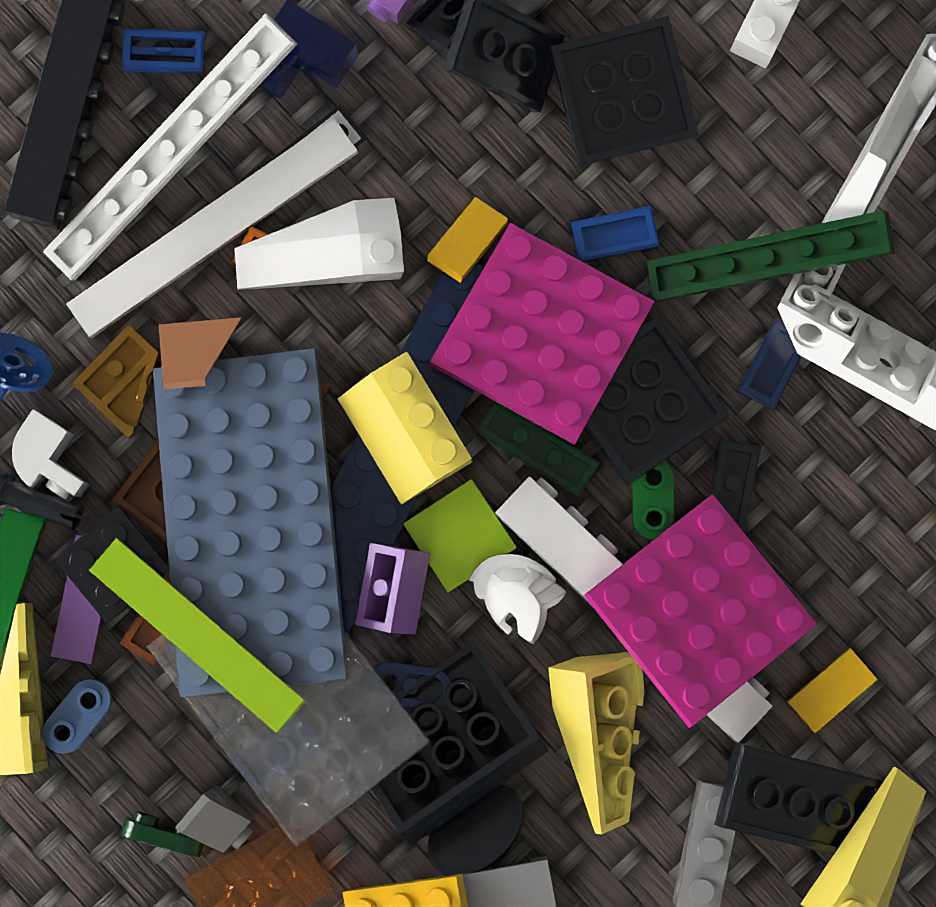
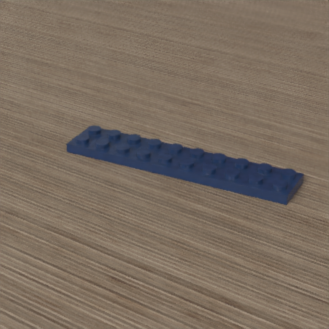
M479 264L473 267L461 283L445 272H442L400 353L402 355L408 352L453 428H455L474 390L430 366V361L483 271L484 267ZM359 434L330 487L344 639H346L357 617L370 543L394 546L404 527L403 523L407 521L420 496L419 494L401 505Z

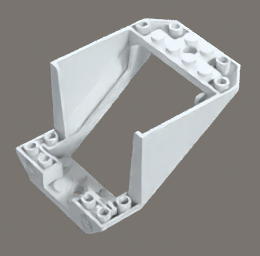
M927 34L822 223L875 212L917 134L936 105V34ZM846 264L794 274L777 308L797 354L936 430V351L833 295L832 292ZM880 358L888 361L893 368L887 367L883 363H881Z

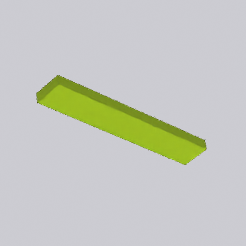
M116 538L89 569L92 574L277 734H280L306 703L302 696L121 540Z

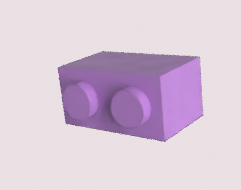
M370 543L355 625L389 633L416 635L430 553Z

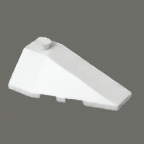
M395 198L353 200L235 248L237 289L247 290L401 279L404 273L401 230Z

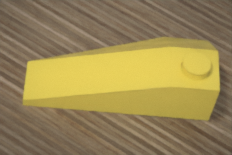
M33 603L16 605L0 674V775L34 773L48 768L47 748L42 734L44 717Z
M629 652L575 657L548 667L552 708L596 834L601 835L628 823L630 818L635 772L629 767L632 744L639 743L640 731L634 730L636 706H643L645 691L643 670Z
M893 767L800 905L803 907H888L926 790L901 770Z

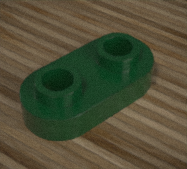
M137 811L134 818L125 817L121 830L122 836L177 853L201 857L204 847L203 843L182 834L175 827L173 829L159 825V817Z

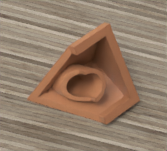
M242 317L159 324L164 390L206 386V376Z

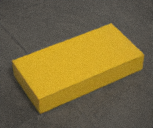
M475 197L431 250L427 261L461 283L505 229L509 219Z
M847 648L786 702L809 729L816 733L878 679L851 648Z

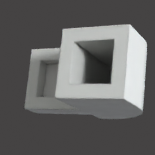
M32 409L18 430L12 446V460L19 477L28 486L38 489L44 479L48 478L49 481L45 486L64 499H67L69 494L81 498L90 485L56 462L74 434L42 413Z

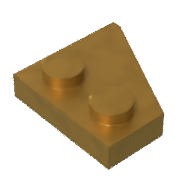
M128 325L72 382V385L126 437L131 439L136 433L153 379V368L157 367L160 354Z

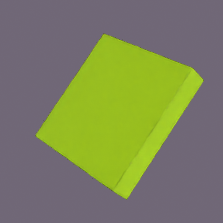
M472 479L403 523L420 551L430 553L429 565L448 593L469 580L474 570L488 558L508 554L517 548Z

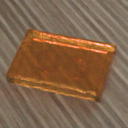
M295 817L184 879L199 907H307L334 892V888Z

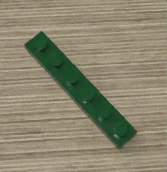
M882 210L648 260L647 265L652 300L663 302L895 254L889 212Z

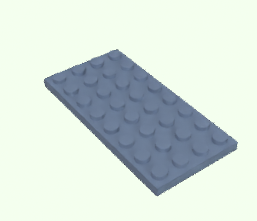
M311 348L217 360L206 376V386L164 390L162 367L153 368L170 583L289 686L348 680L317 350ZM176 646L179 694L181 698L229 693Z

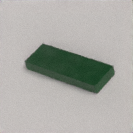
M495 401L475 430L476 433L577 498L600 465V462L563 438Z

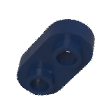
M387 661L374 668L369 679V687L377 700L388 704L397 698L392 695L402 688L404 692H407L418 684L416 680L421 675L432 676L439 670L433 667ZM441 671L434 676L443 684V693L439 699L425 701L402 698L394 705L416 708L421 704L431 703L440 708L446 704L445 691L451 682L448 676ZM393 674L397 677L398 685L396 688L389 690L383 686L382 679L385 675ZM418 688L415 689L414 691H412V692L409 693V694H414V693H416L417 690H418Z

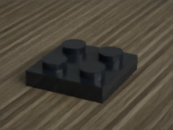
M119 506L54 559L106 623H110L126 610L129 605L92 574L89 569L116 538L127 545L162 577L169 574V565Z

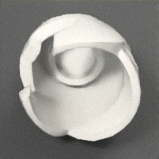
M514 554L496 555L488 558L474 570L469 579L471 582H474L476 596L479 599L485 600L487 610L496 624L509 635L513 628L506 621L514 616L517 620L518 634L531 644L537 641L543 630L547 609L558 604L566 594V590L556 584V578L544 566L530 558Z

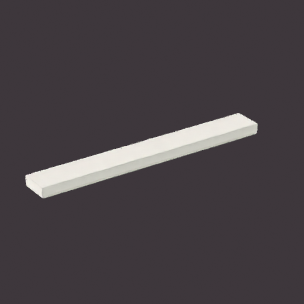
M265 13L43 251L48 258L70 280H76L298 43L270 15Z
M333 118L66 303V305L87 335L92 339L249 230L250 226L253 227L358 154L357 149L335 118Z

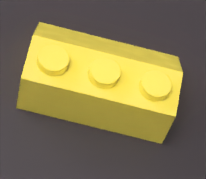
M408 352L403 353L373 371L338 398V401L401 505L472 463L470 454Z

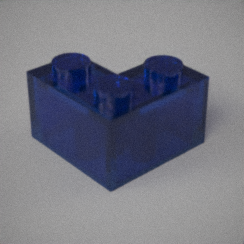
M287 0L274 20L298 44L262 81L259 87L280 100L301 68L304 67L323 81L337 88L358 57L356 43L290 0Z

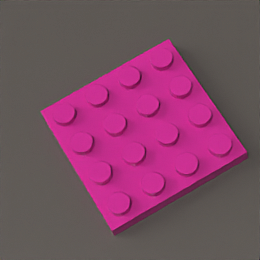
M510 223L433 355L430 366L575 445L651 310L654 301Z
M713 494L584 595L688 728L694 726L817 625Z

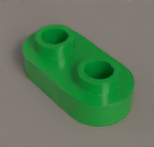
M666 461L652 469L661 476L658 485H650L646 481V474L631 483L632 525L638 535L648 540L656 539L674 524V475L672 468ZM650 511H656L661 516V522L656 527L650 526L646 521V516Z

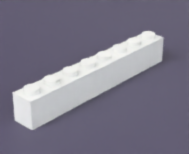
M529 476L495 512V515L589 603L584 595L623 565L614 557L618 549L602 534L595 539L584 528L589 522L574 507L570 506L565 510L554 500L558 495L557 491L543 478L540 477L535 482ZM752 677L709 712L707 716L733 741L739 743L772 708V705L765 699L770 693Z

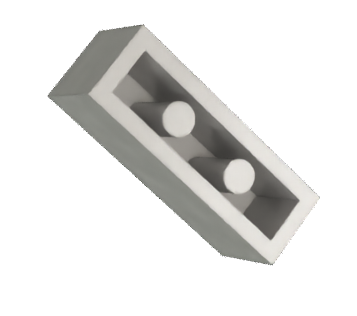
M697 779L672 900L676 907H720L735 836L734 830L714 825L724 788L722 784Z

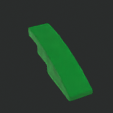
M7 508L4 509L0 521V668L5 657L16 605L22 601L33 571L32 561L46 526L44 518Z

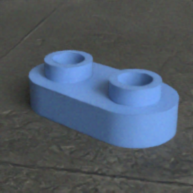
M88 679L76 684L43 726V740L47 747L61 754L77 750L110 711L113 697L109 687L104 682L96 679ZM88 692L96 696L97 701L93 708H87L83 704V696ZM60 725H65L70 730V736L66 741L60 740L57 737L56 731Z

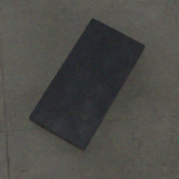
M735 742L714 825L834 855L884 781Z

